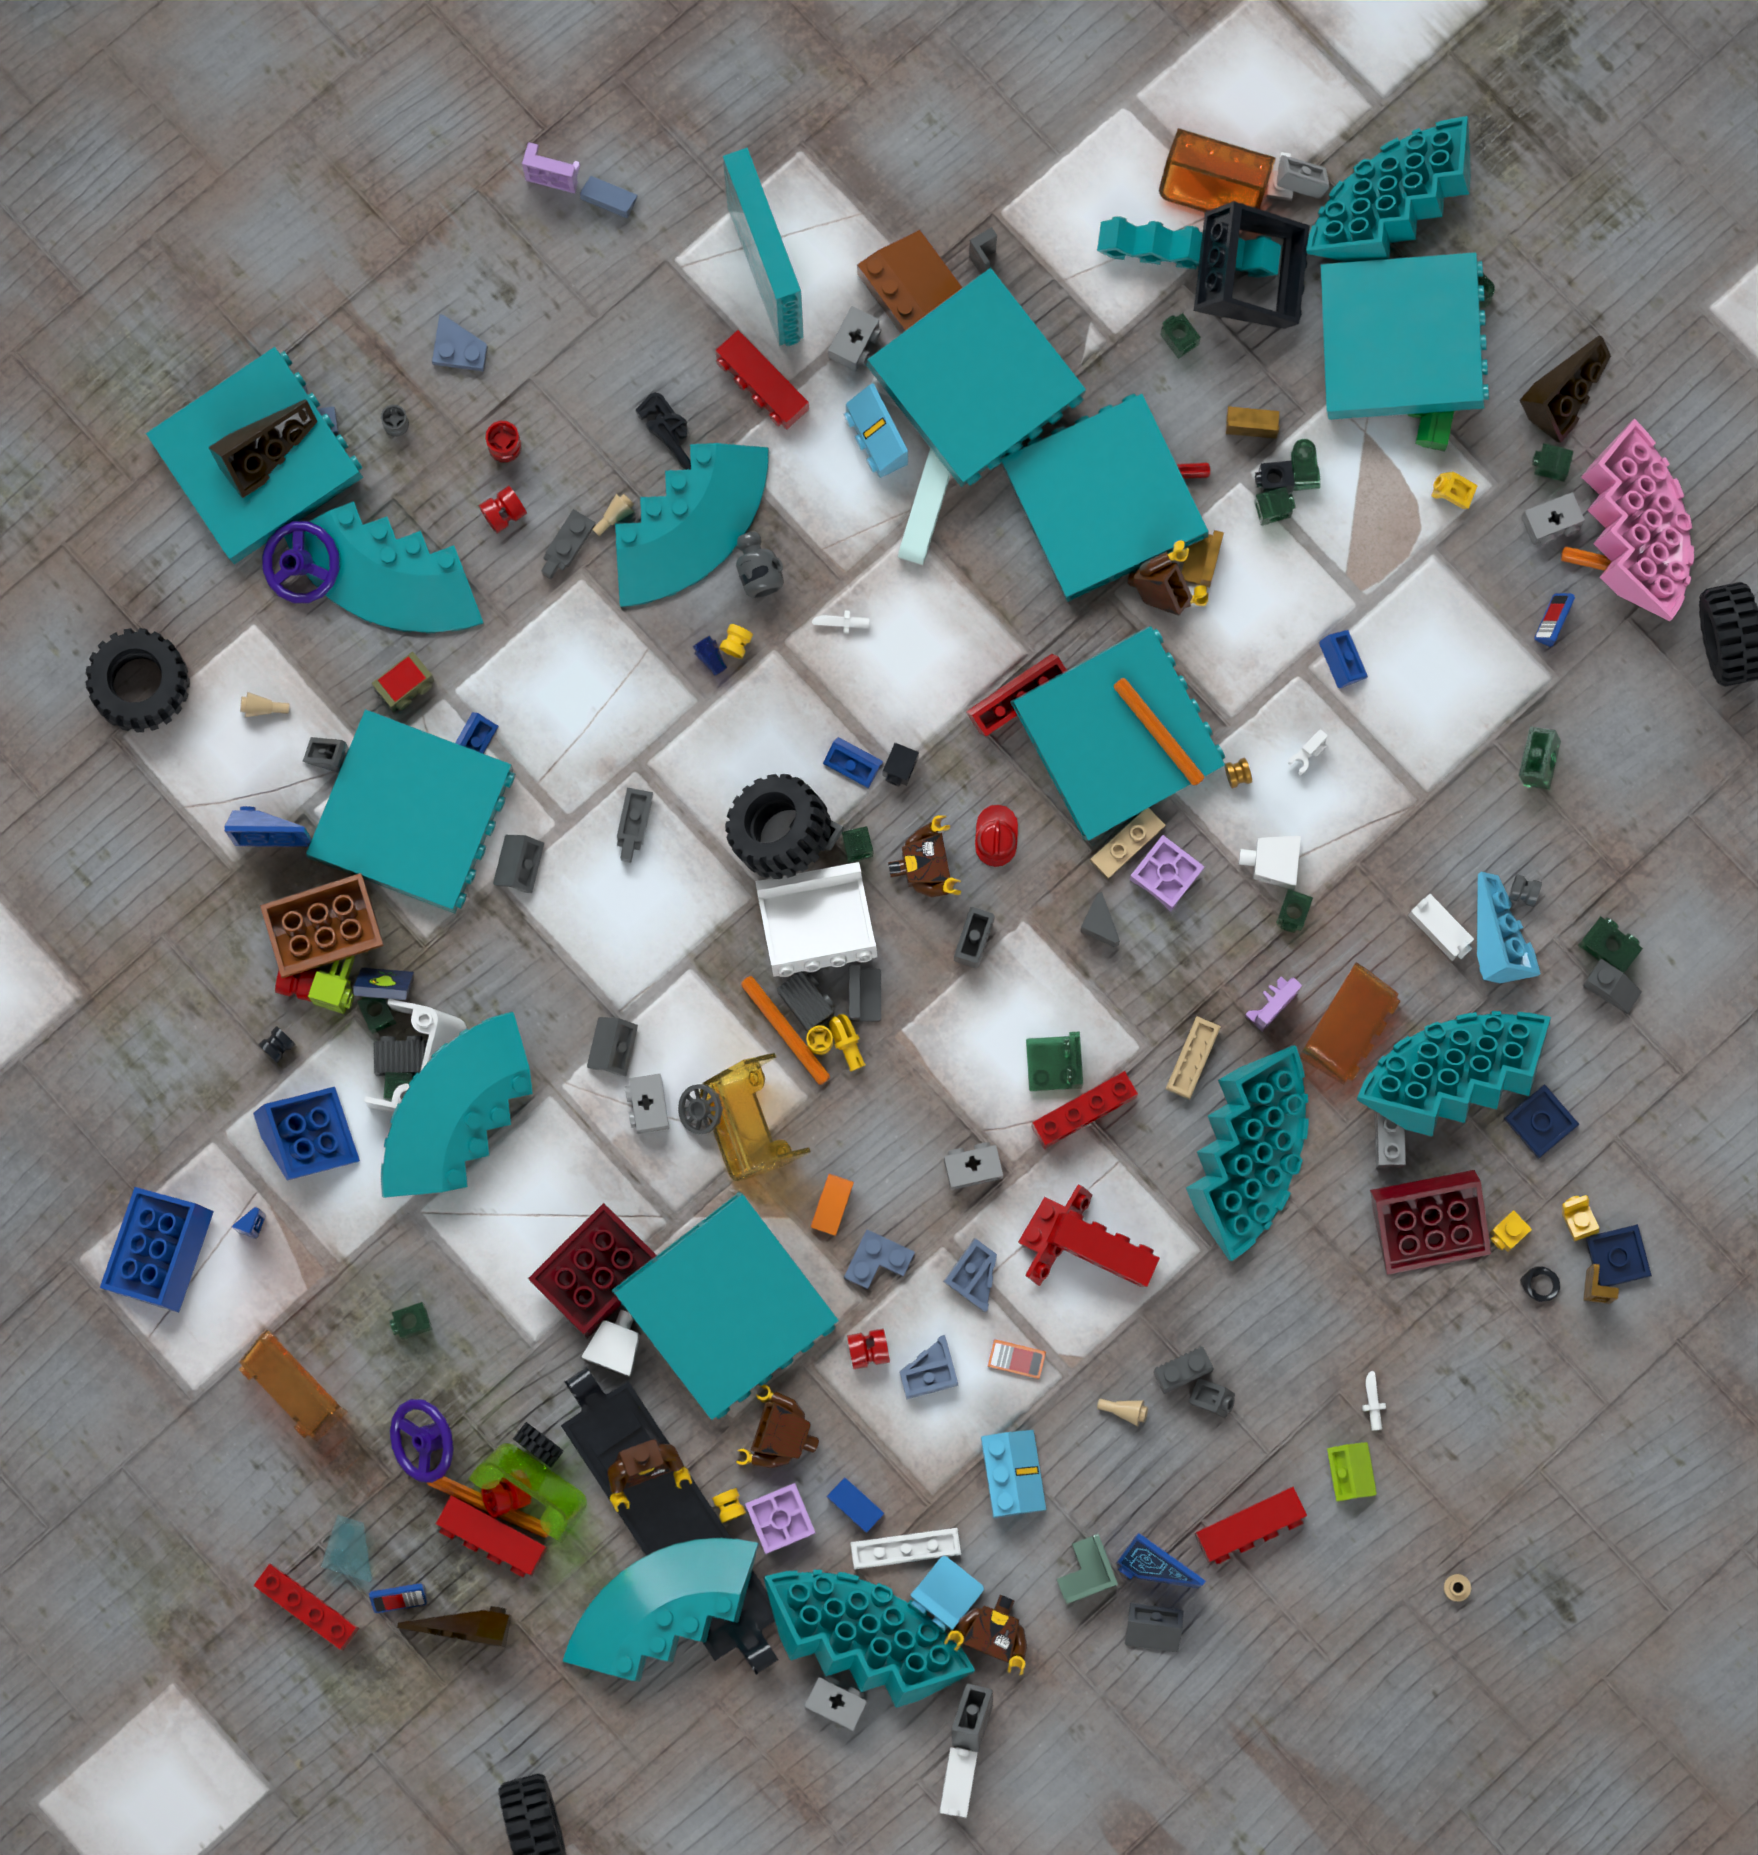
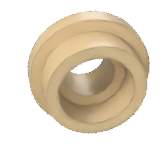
M1460 1574L1451 1575L1444 1583L1445 1595L1452 1601L1465 1600L1471 1592L1469 1580ZM1455 1583L1462 1585L1463 1589L1460 1593H1456L1453 1590Z

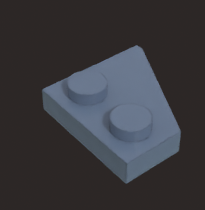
M439 314L432 364L484 371L487 344L446 316Z
M974 1238L943 1282L983 1312H986L989 1306L988 1299L990 1288L992 1287V1275L997 1254Z
M945 1335L940 1336L937 1342L929 1349L924 1350L917 1356L915 1361L909 1363L900 1371L906 1399L958 1386Z

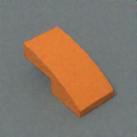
M830 1173L828 1174L811 1228L836 1236L851 1194L853 1181Z

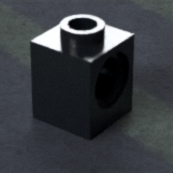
M1292 460L1260 464L1259 472H1255L1256 488L1261 487V495L1293 492L1295 485ZM1272 473L1277 474L1281 481L1272 483L1268 480L1267 476Z
M895 742L883 768L882 776L886 777V781L892 785L900 786V784L907 786L919 758V752Z

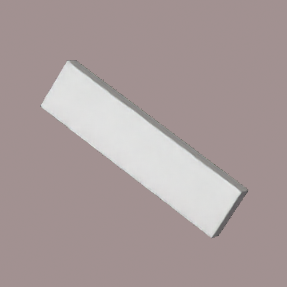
M958 1528L851 1542L854 1570L936 1559L942 1556L961 1555Z

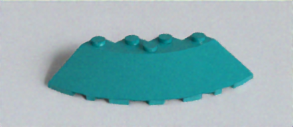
M1468 116L1436 122L1435 127L1423 131L1420 128L1412 130V135L1401 140L1397 137L1381 146L1382 152L1373 159H1363L1353 167L1355 172L1343 182L1339 181L1329 193L1330 199L1325 206L1320 207L1318 211L1319 217L1315 225H1312L1309 234L1307 254L1345 262L1389 259L1391 242L1416 240L1417 220L1443 217L1444 197L1470 195L1471 163Z
M722 443L690 444L691 469L665 471L666 496L640 497L641 523L615 524L620 607L642 605L666 596L675 595L677 592L688 586L691 587L704 579L721 562L727 559L737 546L738 537L746 534L761 504L768 473V447Z
M354 502L329 510L309 521L322 527L334 539L340 554L339 574L334 586L325 596L338 606L358 616V618L392 630L410 633L411 631L426 632V634L464 630L484 624L454 545L429 554L421 531L396 539L387 516L363 525ZM304 532V550L311 554L314 564L329 571V554L324 543L317 536ZM293 533L284 536L289 549H293ZM309 573L306 574L317 588L324 582Z
M1491 1011V1014L1477 1015L1474 1012L1458 1015L1454 1020L1443 1023L1435 1022L1425 1026L1423 1031L1400 1040L1393 1046L1392 1051L1380 1058L1378 1065L1364 1080L1357 1096V1101L1406 1130L1433 1136L1438 1117L1465 1123L1471 1103L1497 1109L1503 1090L1529 1096L1551 1017L1527 1012H1517V1015L1501 1014V1011Z
M514 1012L493 1016L481 1021V1024L469 1030L466 1029L460 1032L459 1036L450 1043L442 1045L431 1056L432 1059L423 1069L415 1074L408 1084L410 1087L403 1096L401 1103H398L390 1121L392 1125L388 1138H385L384 1161L381 1163V1193L383 1198L441 1193L468 1187L465 1161L490 1156L487 1130L511 1125L508 1099L533 1094L530 1067Z
M1296 1045L1239 1067L1218 1080L1227 1104L1207 1116L1217 1140L1197 1151L1206 1176L1186 1187V1190L1196 1213L1229 1261H1233L1256 1243L1255 1239L1273 1224L1271 1221L1278 1210L1282 1211L1291 1194L1288 1188L1292 1176L1299 1174L1303 1159L1300 1157L1304 1139H1307L1309 1118H1306V1103H1309L1308 1094L1304 1090L1303 1078L1305 1074Z
M728 1538L697 1539L671 1545L636 1561L613 1578L589 1604L569 1640L563 1662L641 1682L647 1656L673 1662L680 1636L706 1642L713 1616L739 1623L759 1543Z
M797 1570L785 1571L764 1577L779 1638L790 1661L815 1653L825 1677L850 1669L860 1692L885 1685L895 1708L920 1701L975 1672L961 1647L955 1651L954 1649L957 1644L953 1640H949L947 1644L944 1643L948 1634L932 1621L933 1619L927 1615V1611L923 1614L911 1604L912 1600L908 1603L893 1595L892 1589L880 1583L874 1585L865 1580L858 1579L859 1576L849 1573L838 1572L837 1574L824 1573L823 1570L799 1573Z

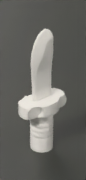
M845 610L844 617L821 615L815 617L812 620V624L844 626L843 633H849V627L869 629V618L850 617V611Z
M1371 1371L1366 1377L1369 1405H1362L1363 1411L1370 1412L1371 1429L1375 1431L1382 1430L1380 1410L1386 1409V1403L1378 1402L1376 1377L1374 1371Z

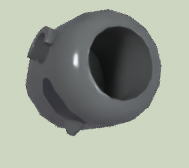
M749 532L739 536L737 545L744 555L737 560L736 567L745 593L749 597L759 598L780 590L784 583L781 572L783 565L780 559L776 557L772 550L761 549V537L757 532Z

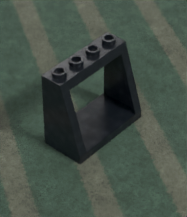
M1236 201L1205 212L1194 311L1282 329L1299 324L1302 315L1301 302L1304 293V275L1307 267L1306 249L1310 225ZM1240 230L1284 239L1276 311L1232 298Z

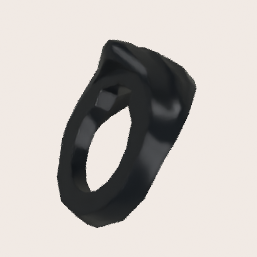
M1538 1266L1531 1268L1520 1279V1284L1527 1295L1538 1302L1552 1300L1560 1290L1558 1276L1546 1267ZM1538 1275L1548 1276L1553 1283L1552 1291L1548 1295L1537 1294L1531 1288L1533 1277Z

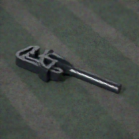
M651 393L636 408L637 415L643 420L649 414L657 413L656 407L659 408L664 416L659 414L655 420H650L646 423V428L672 451L684 470H690L691 460L679 444V437L681 439L687 437V429L684 426L687 424V420L673 411L662 394Z

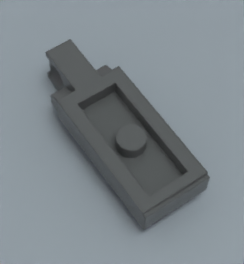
M574 509L572 510L546 550L543 558L547 562L541 570L542 575L552 579L558 568L564 571L566 567L570 566L595 527L596 523Z
M627 787L617 833V846L622 847L620 859L623 862L631 863L634 849L640 850L641 844L643 845L653 792Z

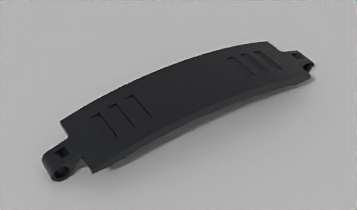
M586 1367L564 1381L580 1405L581 1412L563 1423L561 1427L610 1500V1496L613 1493L610 1489L608 1468L616 1461L619 1452L656 1439L660 1444L670 1443L629 1381L612 1392L605 1394ZM671 1471L623 1490L630 1502V1507L627 1509L624 1502L618 1505V1514L646 1556L671 1545L697 1539H732L692 1477L691 1485L688 1480L680 1481L682 1488L679 1489L676 1486L674 1472ZM753 1570L739 1623L713 1616L707 1640L703 1644L714 1661L734 1648H739L757 1675L779 1659L762 1635V1630L773 1623L775 1619L768 1593Z

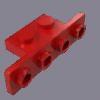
M1079 1184L1065 1206L1044 1197L1018 1241L1023 1247L1037 1253L1025 1276L1038 1286L1048 1277L1050 1268L1063 1251L1046 1242L1058 1214L1068 1213L1069 1210H1072L1082 1215L1089 1207L1092 1194Z

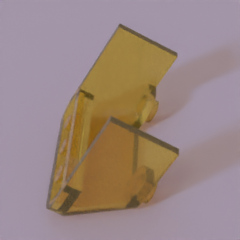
M775 1053L744 1059L702 1083L708 1085L719 1094L723 1111L720 1119L721 1122L713 1132L728 1174L734 1181L746 1180L788 1165L811 1152L809 1147L792 1151L785 1140L773 1141L756 1093L762 1090L765 1083V1075L761 1066L775 1059ZM700 1089L701 1098L704 1092L703 1089ZM709 1093L706 1100H709L711 1098ZM714 1101L710 1104L711 1107H715ZM711 1111L710 1113L715 1116V1111Z

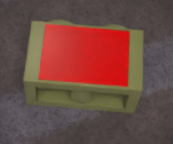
M412 651L372 682V685L394 713L396 710L402 711L407 708L412 702L411 699L418 693L423 695L430 690L434 678Z

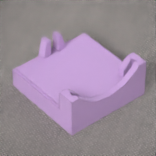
M528 142L522 162L525 180L575 193L578 185L579 162L574 161L572 165L538 156L539 146Z
M1162 835L1131 874L1130 881L1145 889L1169 911H1172L1203 871L1204 866Z
M1280 977L1277 980V988L1272 985L1268 987L1276 995L1271 997L1264 991L1263 995L1268 1000L1267 1005L1262 1010L1248 1011L1245 1017L1263 1032L1298 994L1302 985L1294 977L1288 982Z
M795 1483L745 1503L765 1554L816 1534Z

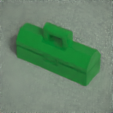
M1454 411L1408 414L1409 417L1420 419L1415 444L1424 448L1430 447V449L1445 452L1449 441Z

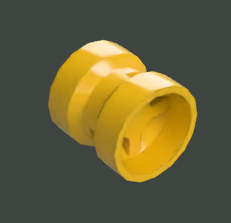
M730 624L727 629V639L722 640L719 649L732 657L743 659L746 652L744 646L751 642L753 634L743 627Z
M814 1026L807 1033V1046L813 1054L824 1055L831 1050L833 1036L827 1027Z
M737 1488L712 1498L715 1506L719 1507V1517L722 1523L747 1514L744 1506L738 1500L740 1495Z

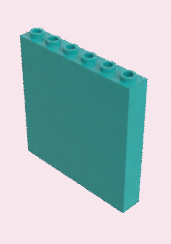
M744 148L723 156L727 207L779 346L784 344L792 346L799 343L801 338H804L801 289L749 150Z
M1476 252L1321 264L1326 411L1329 420L1485 409L1484 400H1489V386L1483 383V375H1488L1487 359L1482 360V350H1487L1486 335H1481V326H1486L1485 310H1480V301H1485L1484 285L1479 286L1478 277H1483V262L1477 260Z
M991 267L868 358L866 363L871 373L960 487L967 483L969 486L976 483L982 477L980 475L981 472L987 468L990 471L1002 462L1001 457L1007 453L1013 455L1023 446L1021 442L1028 437L1032 440L1042 433V426L1048 422L1051 425L1057 422L1064 415L1062 411L1069 406L1071 409L1077 407L1084 401L1082 396H1084L1086 391L1082 383Z
M273 347L146 433L234 565L266 544L267 540L278 528L292 521H300L364 478L359 471L363 467L356 456L350 457L345 451L349 446L341 434L335 436L331 430L335 425L327 413L321 415L317 409L321 404L313 393L307 394L303 388L307 383L299 372L295 374L292 372L289 366L293 363L286 352L280 353L276 347ZM304 399L307 400L318 422L298 445H294L284 458L286 460L281 465L278 464L268 475L270 477L268 481L242 498L220 470L208 447L238 429Z
M1136 394L1128 395L1122 399V403L1114 407L1107 405L1098 411L1099 414L1090 418L1088 415L1077 419L1074 422L1075 425L1071 427H1059L1051 432V436L1043 440L1041 437L1033 439L1027 444V447L1018 450L1013 455L1007 453L1001 459L1003 469L1067 602L1140 569V566L1147 560H1151L1165 552L1168 554L1173 552L1174 544L1177 541H1184V548L1209 537V531L1143 394L1138 396Z
M1152 626L1138 631L1010 702L1078 830L1086 841L1091 840L1191 784L1114 689V684L1121 678H1125L1202 772L1204 777L1225 766L1223 750L1218 744L1214 745L1210 737L1213 735L1209 724L1206 721L1202 722L1198 714L1201 712L1198 703L1194 698H1189L1186 692L1188 685L1182 675H1177L1173 668L1176 666L1174 658L1170 652L1165 653L1161 645L1164 643L1163 638L1157 629L1153 630Z
M365 709L306 855L311 860L351 875L361 873L364 880L455 914L457 908L462 909L467 894L464 891L467 884L471 885L477 872L474 866L477 859L482 860L486 845L483 844L487 835L491 836L494 831L496 821H493L495 814L503 809L506 797H503L506 787L511 788L515 779L512 764Z
M741 1192L730 1198L612 1290L711 1420L715 1417L720 1419L730 1411V1405L736 1401L740 1403L751 1395L750 1390L757 1384L759 1386L766 1384L773 1377L771 1373L779 1367L782 1370L794 1361L793 1356L800 1351L805 1353L815 1345L814 1340L820 1335L824 1337L830 1334L836 1328L834 1324L839 1321Z

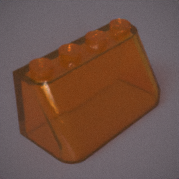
M1178 128L1166 160L1159 186V194L1166 201L1201 212H1207L1233 201L1260 209L1276 157Z
M1356 962L1299 1055L1300 1059L1343 1085L1347 1079L1353 1081L1360 1070V1067L1356 1064L1361 1056L1366 1059L1374 1046L1370 1043L1374 1034L1380 1036L1387 1025V1022L1383 1021L1388 1012L1393 1014L1399 1005L1400 1000L1397 999L1399 993L1367 968Z

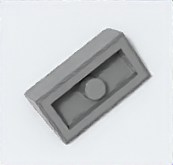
M1282 155L1277 176V186L1320 199L1329 189L1327 170L1324 167Z

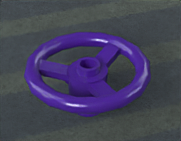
M292 521L278 528L267 540L262 554V571L268 586L279 597L292 603H311L324 597L334 586L340 571V554L334 539L322 527L308 521ZM304 532L317 536L324 543L329 554V571L314 564L311 554L304 550ZM293 533V549L287 550L281 555L279 561L281 570L275 574L273 570L275 548L284 536ZM307 573L324 581L317 589L308 593H294L285 589L281 584L290 576L305 575Z
M410 1399L399 1405L392 1416L390 1426L391 1448L395 1458L410 1477L419 1482L433 1483L444 1477L451 1466L454 1452L451 1429L438 1408L425 1400ZM411 1410H422L435 1423L418 1427L406 1419L405 1415ZM401 1430L412 1436V1444L419 1452L418 1468L414 1467L405 1454L401 1442ZM443 1448L441 1462L435 1470L430 1472L432 1451Z

